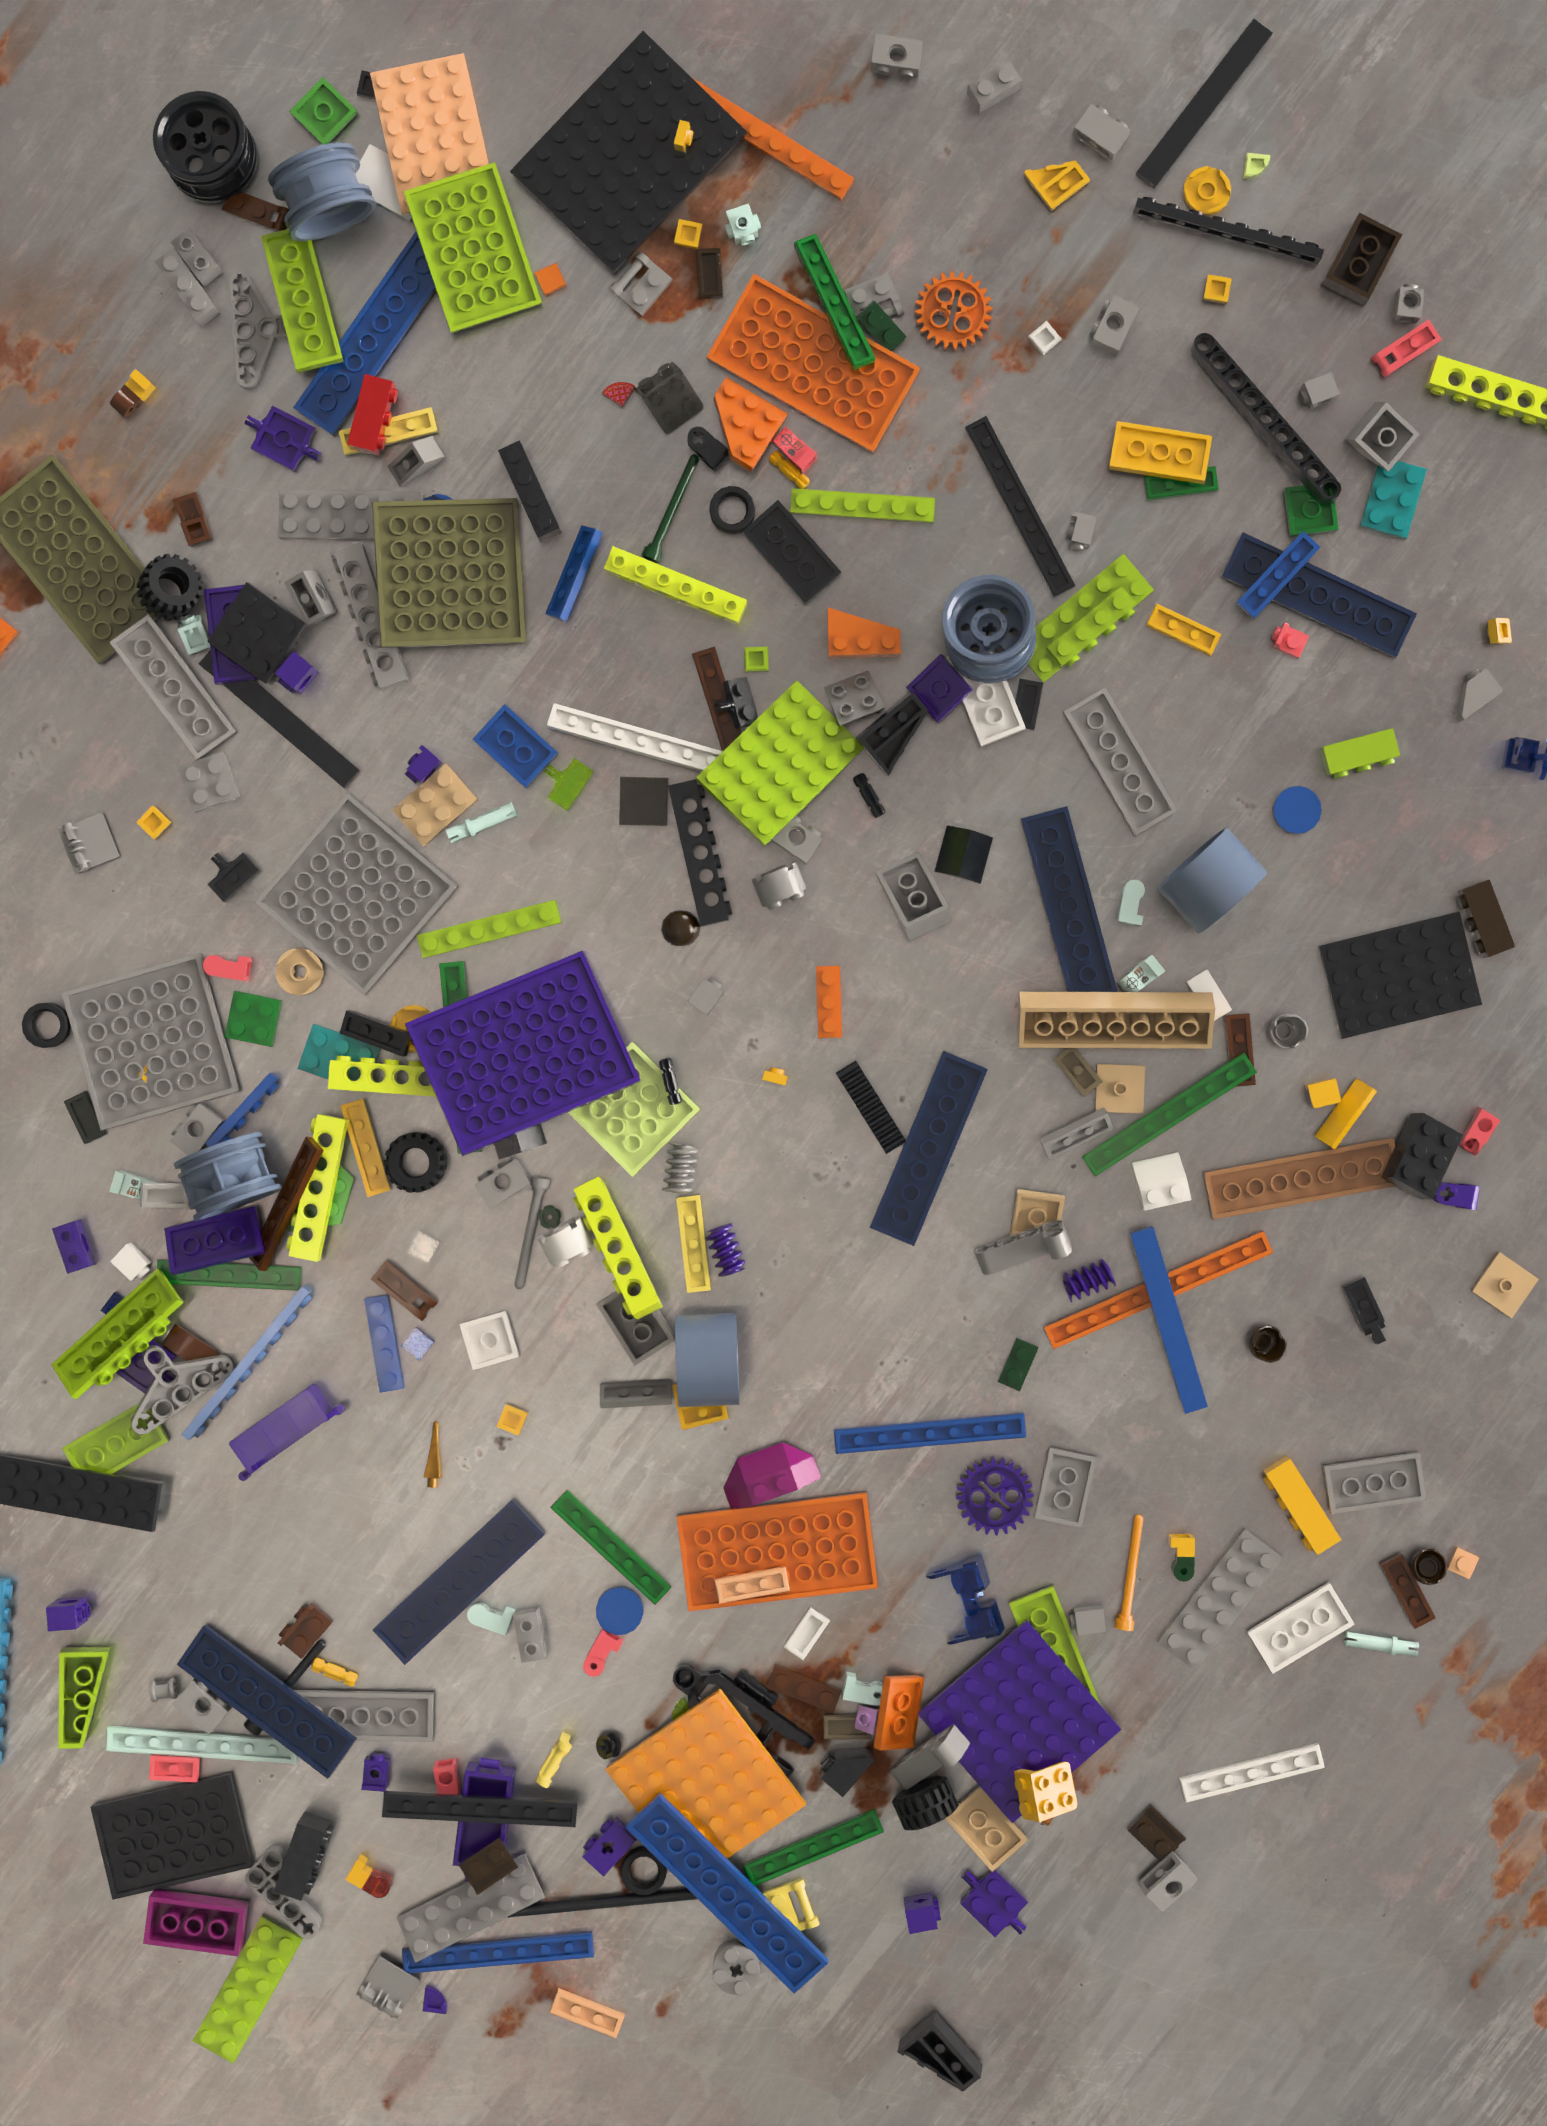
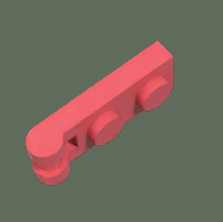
M1428 319L1375 354L1371 359L1374 364H1378L1382 370L1380 372L1383 378H1386L1439 343L1442 339ZM1390 354L1395 360L1391 365L1385 358Z

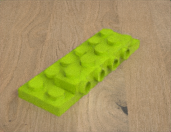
M1124 553L1036 626V647L1028 667L1042 683L1064 665L1072 666L1080 659L1078 654L1082 650L1090 651L1098 644L1096 639L1100 635L1108 636L1117 628L1115 626L1117 621L1121 618L1126 621L1135 613L1133 608L1154 591Z
M157 1268L51 1364L72 1398L77 1400L93 1384L99 1387L109 1384L113 1380L114 1373L119 1369L128 1367L131 1363V1358L135 1354L147 1350L149 1342L155 1336H161L166 1332V1326L171 1323L168 1316L182 1305L183 1301L161 1270Z

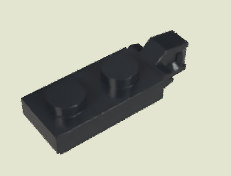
M1365 1277L1342 1286L1365 1336L1371 1334L1374 1343L1377 1345L1386 1341L1381 1331L1382 1328L1386 1327L1384 1324L1385 1320Z

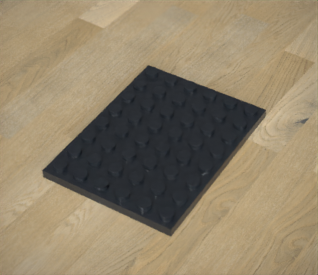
M642 31L510 170V173L614 274L747 135V131L654 40ZM680 120L689 122L690 130L693 131L691 145H686L685 152L675 150L674 140Z

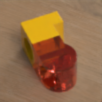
M360 1854L345 1880L376 1898L385 1897L392 1886L391 1877L387 1873L377 1872L367 1866L368 1858Z

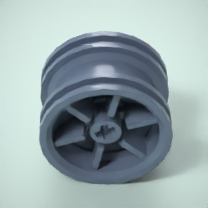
M338 142L310 148L286 159L269 174L268 182L273 188L272 191L275 198L286 201L289 211L285 215L284 221L289 228V234L293 240H317L335 235L362 222L376 209L377 204L374 197H372L370 187L359 183L356 177V172L360 168V162L357 156H355L356 152L353 145Z
M981 575L970 578L960 584L945 602L942 613L945 647L951 663L963 676L977 682L998 683L1011 679L1028 665L1036 647L1035 611L1030 597L1020 585L1006 577ZM982 606L985 608L976 612L977 607ZM1004 608L1007 609L1009 613L1007 615H1004L1000 610ZM965 624L970 627L967 632L961 630V627ZM1018 630L1019 633L1017 636H1011L1009 634L1012 631ZM977 645L980 647L977 653H974L970 650L974 647H977ZM996 647H1001L1004 652L997 654L994 651Z

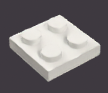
M506 1310L459 1324L473 1370L520 1356Z

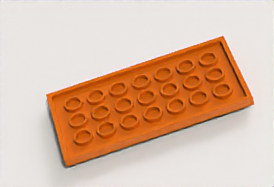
M756 274L752 275L706 357L707 360L871 453H874L921 370L917 365L866 337L876 360L872 364L853 371L827 315Z
M866 1492L756 1505L740 1509H723L677 1515L688 1612L878 1588ZM786 1566L790 1591L719 1604L715 1584L716 1578Z

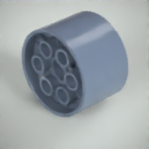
M1225 827L1188 857L1157 889L1199 934L1241 901L1268 872L1228 827Z
M736 1313L675 1315L678 1406L739 1405Z

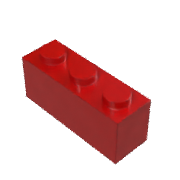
M364 374L347 442L350 449L376 456L379 455L380 450L384 449L386 443V436H384L385 427L390 426L392 413L389 412L391 403L395 404L398 395V389H395L396 385L393 381Z

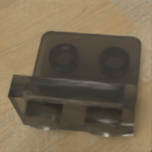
M673 361L670 364L662 365L652 377L642 379L638 383V387L634 389L665 433H670L703 408V403L682 370Z

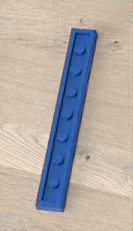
M1150 1226L1129 1233L1183 1411L1187 1414L1208 1407L1154 1227Z
M1024 1413L834 1429L836 1454L1026 1438Z
M592 1931L455 1943L419 1962L414 1961L409 1947L402 1949L403 1970L407 1973L594 1957Z

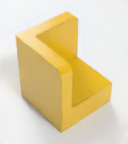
M1336 1078L1304 1085L1305 1090L1309 1092L1313 1108L1342 1102Z

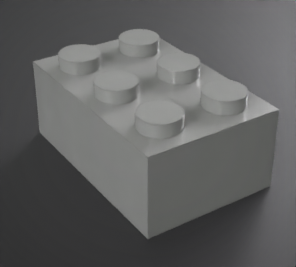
M633 1287L631 1289L630 1295H638L641 1291V1287ZM615 1291L599 1301L596 1306L634 1366L675 1341V1334L659 1309L637 1320L632 1314L628 1316L622 1304L625 1301L623 1294H618Z

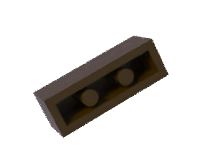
M1490 879L1459 890L1457 901L1460 908L1466 911L1468 917L1466 925L1470 932H1474L1477 940L1474 941L1477 953L1479 955L1482 954L1483 958H1487L1514 948L1515 944Z

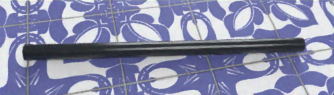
M687 1888L656 1891L650 1895L630 1893L537 1902L508 1916V1918L696 1900L697 1898Z

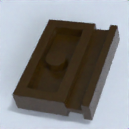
M1152 1804L1127 1828L1160 1862L1186 1840V1837Z
M499 1837L459 1864V1867L478 1895L517 1869L518 1865Z

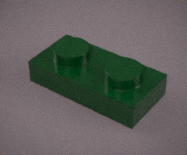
M872 301L856 317L873 338L890 351H893L907 337L875 301Z
M1016 1337L997 1382L1020 1391L1039 1347Z

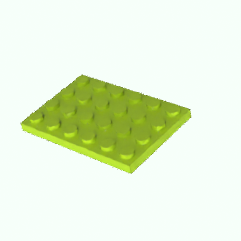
M495 162L403 191L450 333L542 304Z
M796 680L696 777V781L765 847L864 748Z

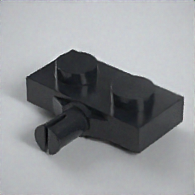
M747 677L723 682L726 694L725 701L716 702L714 708H719L715 709V711L728 710L732 716L735 729L750 726L758 716Z
M216 853L211 860L220 870L217 876L207 885L223 902H226L260 870L245 853H241L235 860L228 863L219 853Z

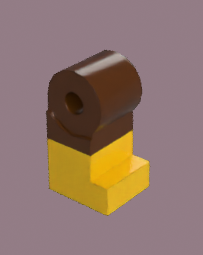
M137 369L130 374L131 378L110 401V406L124 418L129 417L156 389Z

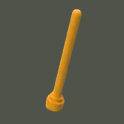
M1136 1515L1133 1520L1121 1613H1118V1617L1115 1618L1114 1628L1126 1631H1133L1134 1627L1133 1616L1130 1614L1143 1525V1517L1141 1515Z

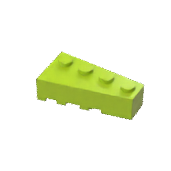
M110 1647L61 1648L59 1652L58 1749L84 1747Z

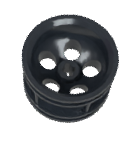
M207 91L185 93L170 101L160 112L153 130L155 153L173 182L186 196L205 203L223 202L241 193L251 182L258 163L256 143L237 109L224 97ZM226 124L230 126L226 134L218 135L214 132L218 125ZM185 138L187 140L186 146L181 150H177L181 139ZM219 149H225L230 152V156L227 161L219 163L214 159L215 152ZM194 158L202 159V168L197 172H190L189 165Z

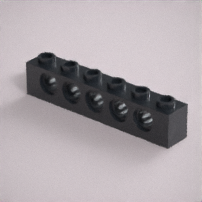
M696 779L668 785L700 926L704 927L729 921L728 915H732L730 902L724 901L723 892L727 891L724 877L719 878L717 871L718 868L722 867L719 854L714 855L712 845H716L713 830L708 831L706 823L711 820L708 807L703 808L701 799L705 798L703 786L697 784ZM687 800H694L697 803V808L694 812L688 813L683 809V805ZM693 823H699L702 826V832L698 836H692L689 833V827ZM699 846H703L708 850V854L704 859H697L694 856V851ZM703 870H710L713 873V879L708 883L702 882L699 878ZM715 893L718 895L719 900L715 906H708L705 903L707 894Z

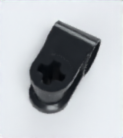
M697 426L689 431L687 437L688 446L708 467L716 472L730 457L729 449L703 427ZM696 435L698 437L700 435H703V443H693V436Z

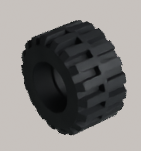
M164 554L162 558L160 555L155 557L146 566L137 582L136 588H139L137 597L142 598L140 604L142 607L145 605L148 607L146 611L149 614L151 612L155 613V618L160 619L163 616L165 621H170L172 617L174 620H178L182 616L185 617L201 597L202 591L200 590L203 588V582L199 581L201 579L200 572H195L196 566L194 564L190 566L188 559H179L180 555L174 554L173 557H170V554ZM159 579L173 581L179 587L181 596H171L165 593L159 585Z
M413 1132L401 1135L386 1150V1160H384V1165H386L385 1173L389 1175V1181L397 1185V1188L400 1190L403 1189L409 1193L423 1192L438 1184V1181L444 1176L443 1173L447 1167V1164H445L447 1156L443 1152L444 1148L435 1137L432 1138L427 1133ZM412 1148L423 1150L429 1159L428 1170L423 1175L417 1177L409 1175L402 1165L403 1155Z
M935 1776L921 1780L911 1788L903 1789L892 1800L904 1830H919L936 1824L950 1816L959 1805L945 1776Z

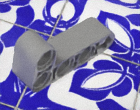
M1054 1220L980 1246L974 1253L982 1273L989 1275L1050 1254L1054 1260L1068 1256L1072 1252V1248L1063 1221Z
M952 1724L900 1759L892 1766L889 1772L904 1790H907L942 1766L946 1770L953 1767L962 1758L970 1742Z
M272 1845L253 1863L245 1875V1882L298 1935L304 1939H311L316 1936L322 1925L321 1916L304 1899L300 1901L282 1894L280 1896H273L270 1893L269 1889L276 1887L279 1878L276 1872L281 1868L286 1857V1850L282 1846ZM269 1854L277 1855L280 1861L273 1863L269 1859ZM259 1871L263 1875V1879H255L252 1872ZM287 1905H295L298 1912L291 1913L287 1909ZM303 1913L304 1917L302 1916V1918L298 1920L300 1915ZM313 1923V1926L306 1927V1924Z

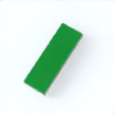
M1216 466L1207 467L1204 484L1147 475L1143 477L1146 501L1216 492L1219 490Z

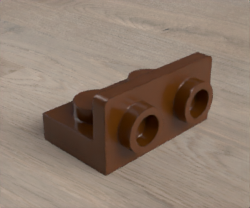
M313 1603L307 1608L302 1606L294 1615L297 1619L292 1626L287 1624L278 1634L282 1637L278 1644L280 1646L284 1644L300 1659L305 1656L333 1622Z

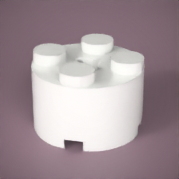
M580 1216L577 1217L576 1222H574L573 1218L560 1223L556 1228H550L548 1236L545 1237L544 1234H541L538 1237V1241L550 1264L555 1265L556 1269L568 1264V1259L574 1256L581 1258L590 1253V1248L593 1244V1240Z

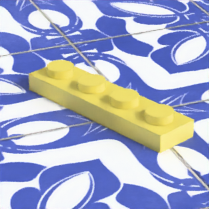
M432 408L392 417L390 426H386L384 436H386L385 446L437 433L438 429ZM351 428L339 431L345 456L361 452L350 449L347 445Z
M700 1195L676 1197L687 1293L711 1290Z

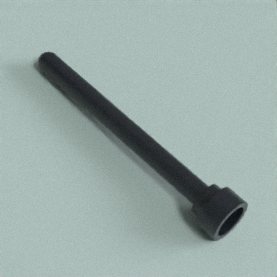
M324 1640L317 1641L284 1681L287 1686L292 1688L326 1646ZM249 1719L244 1723L245 1728L255 1736H259L263 1731Z

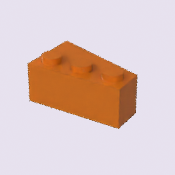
M827 607L828 659L901 656L900 629Z

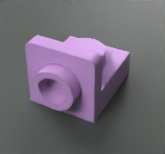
M859 1705L855 1729L875 1735L879 1708Z

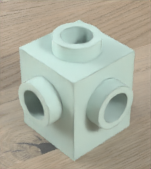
M749 203L726 211L728 224L725 225V229L729 239L734 238L736 245L739 243L741 245H748L754 242L755 238L758 237V229L761 228L757 214L752 215Z

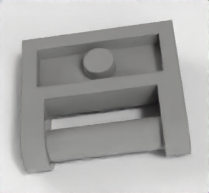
M639 251L635 256L636 260L616 283H612L609 289L638 315L643 317L673 280L643 252ZM645 266L648 271L628 294L624 292L625 286L641 267Z
M889 273L844 290L856 317L872 301L881 304L891 300L892 305L882 309L889 317L895 314L897 316L904 314L902 304ZM859 322L861 329H865V327Z

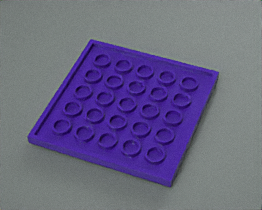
M1027 1619L918 1712L920 1718L935 1735L954 1724L966 1737L970 1745L958 1762L1012 1824L1022 1816L1019 1809L1018 1791L1015 1787L1014 1771L1019 1769L1038 1771L1060 1762H1068L1072 1773L1121 1731L1120 1726Z

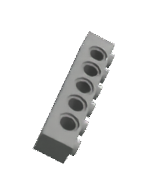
M360 542L334 551L336 558L332 559L333 565L337 573L341 572L343 581L340 582V586L344 596H349L351 604L347 605L352 619L356 618L358 627H355L359 641H364L366 649L363 650V654L367 664L371 663L374 672L370 673L374 686H379L382 691L410 682L399 648H381V645L372 646L371 643L375 635H380L377 582L365 546ZM352 567L360 568V574L356 578L349 577V570ZM362 589L367 590V598L363 601H358L356 598L357 592ZM374 612L375 620L370 624L365 623V614ZM384 657L390 658V666L387 669H380V660Z

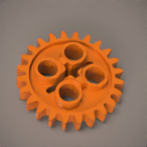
M951 271L949 278H946L942 272L939 281L934 276L932 277V286L927 283L924 284L927 292L919 291L918 296L923 300H916L915 305L921 308L914 312L915 316L921 317L916 321V325H924L920 330V334L928 332L926 341L928 342L934 338V347L944 343L943 348L945 351L948 345H952L953 350L956 351L957 345L961 344L965 350L967 341L975 345V336L979 339L983 338L980 330H988L989 326L984 322H991L992 319L990 315L986 314L993 310V307L986 306L991 301V297H983L987 289L979 290L981 281L979 280L973 284V275L963 279L962 271L958 277H955L954 272ZM958 290L960 295L956 308L957 312L955 313L952 330L948 332L950 310L952 309L955 291ZM947 292L951 299L943 302L938 298V294ZM965 297H970L973 299L974 304L966 307L962 304L961 300ZM937 315H941L945 318L946 322L943 325H936L932 319ZM964 320L969 324V328L960 330L957 328L956 323Z

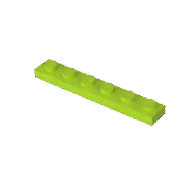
M792 488L790 514L919 523L934 522L935 498Z
M551 900L416 936L422 958L424 959L560 924L562 921L556 900Z

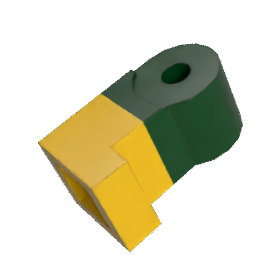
M1168 1534V1544L1171 1548H1175V1560L1171 1565L1172 1572L1179 1581H1189L1194 1576L1195 1537L1193 1534Z

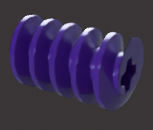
M732 1223L707 1231L711 1234L705 1238L706 1241H714L708 1248L709 1250H717L712 1255V1259H720L715 1265V1268H723V1271L718 1274L719 1277L728 1276L746 1269L740 1268L745 1264V1260L737 1259L742 1254V1251L734 1250L739 1245V1242L731 1241L736 1234L735 1232H728L733 1227Z
M1103 1259L1099 1260V1267L1094 1262L1090 1263V1271L1085 1266H1081V1274L1076 1269H1073L1072 1278L1066 1272L1063 1273V1284L1071 1303L1072 1295H1075L1080 1300L1082 1291L1087 1296H1090V1288L1099 1293V1285H1102L1107 1290L1108 1282L1111 1281L1116 1286L1112 1272Z

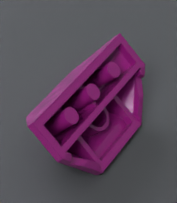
M781 1442L737 1458L723 1489L730 1508L740 1509L799 1490L820 1479L821 1476L812 1454Z

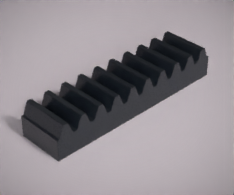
M855 1060L836 1072V1075L885 1153L888 1154L906 1142L904 1136L857 1061Z

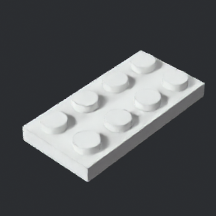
M977 645V647H974L970 650L974 653H977L980 647ZM947 656L946 659H947V660L949 661V663L953 666V664L951 663L949 657ZM957 670L973 689L962 702L980 747L1026 729L1007 680L998 683H982L963 676Z
M1327 1582L1254 1626L1247 1633L1270 1671L1274 1674L1355 1624L1333 1587Z

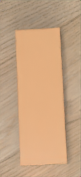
M786 1566L715 1579L719 1604L790 1591Z
M560 1988L557 1990L549 2012L613 2038L617 2037L625 2016L622 2012Z

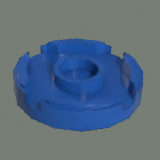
M1302 786L1289 787L1282 791L1273 805V816L1277 825L1292 834L1306 833L1314 828L1320 820L1322 812L1321 802L1317 795L1309 788Z
M623 1586L605 1591L599 1598L596 1606V1618L600 1626L608 1633L615 1635H625L634 1631L640 1624L644 1613L639 1595L632 1589Z

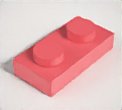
M152 1754L150 1756L149 1780L197 1782L199 1780L200 1757Z

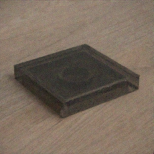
M620 777L619 825L667 826L669 778Z

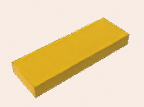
M1157 603L1146 624V627L1211 657L1221 636L1220 633Z
M1356 1078L1342 1097V1102L1337 1104L1315 1137L1335 1150L1377 1091Z

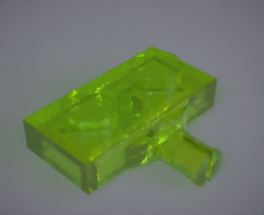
M575 758L562 772L551 766V764L547 767L551 771L548 769L544 771V773L556 780L554 788L547 798L566 811L594 772Z

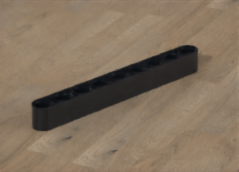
M1208 333L1197 335L1191 348V354L1317 501L1322 505L1333 504L1341 493V484L1217 340ZM1204 343L1209 347V350L1202 351L1197 345ZM1220 361L1224 364L1225 368L1217 369L1214 367L1213 362ZM1236 379L1239 381L1240 386H1231L1229 380ZM1251 397L1255 400L1256 404L1248 405L1244 398ZM1267 415L1271 418L1272 422L1264 423L1261 421L1260 416ZM1282 433L1286 435L1287 441H1279L1276 438V434ZM1291 452H1300L1303 459L1297 460L1293 458ZM1313 469L1317 471L1319 477H1310L1307 470ZM1323 488H1331L1334 491V495L1327 496L1323 492Z

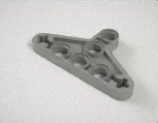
M237 270L229 278L236 379L242 388L251 390L259 384L276 340L288 338L282 316H273L247 272ZM239 277L247 281V283H243V292L245 294H240V288L235 284V282L239 281ZM240 300L248 301L249 308L247 311H237L236 305ZM271 322L275 326L274 331L268 335L262 332L263 324ZM240 325H250L251 331L247 336H240L238 334ZM243 348L252 349V357L249 360H242L240 358V352ZM244 366H248L251 376H254L248 384L242 379V377L246 376Z
M149 1346L144 1351L143 1359L155 1377L132 1416L131 1425L133 1430L141 1435L149 1433L226 1379L233 1371L231 1359L226 1355H216L173 1363L160 1346ZM152 1351H158L161 1353V1360L157 1363H151L147 1359L148 1354ZM221 1361L223 1364L227 1362V1370L223 1372L220 1369L215 1372L217 1377L213 1379L211 1372L206 1370L208 1367H211L213 1372L218 1368V1362ZM166 1370L175 1372V1378L170 1382H166L161 1378L162 1373ZM201 1374L209 1377V1382L205 1386H198L195 1383L196 1378ZM184 1388L189 1391V1396L186 1400H178L175 1394L179 1389ZM159 1403H167L169 1405V1411L166 1414L161 1415L156 1412L155 1408ZM151 1409L153 1416L157 1420L153 1421V1418L151 1417L146 1421V1427H143L142 1425L137 1427L138 1419L142 1418L143 1420H145L148 1417H150V1414L146 1411Z

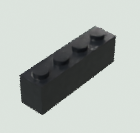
M520 440L499 449L498 452L539 541L543 542L562 533Z

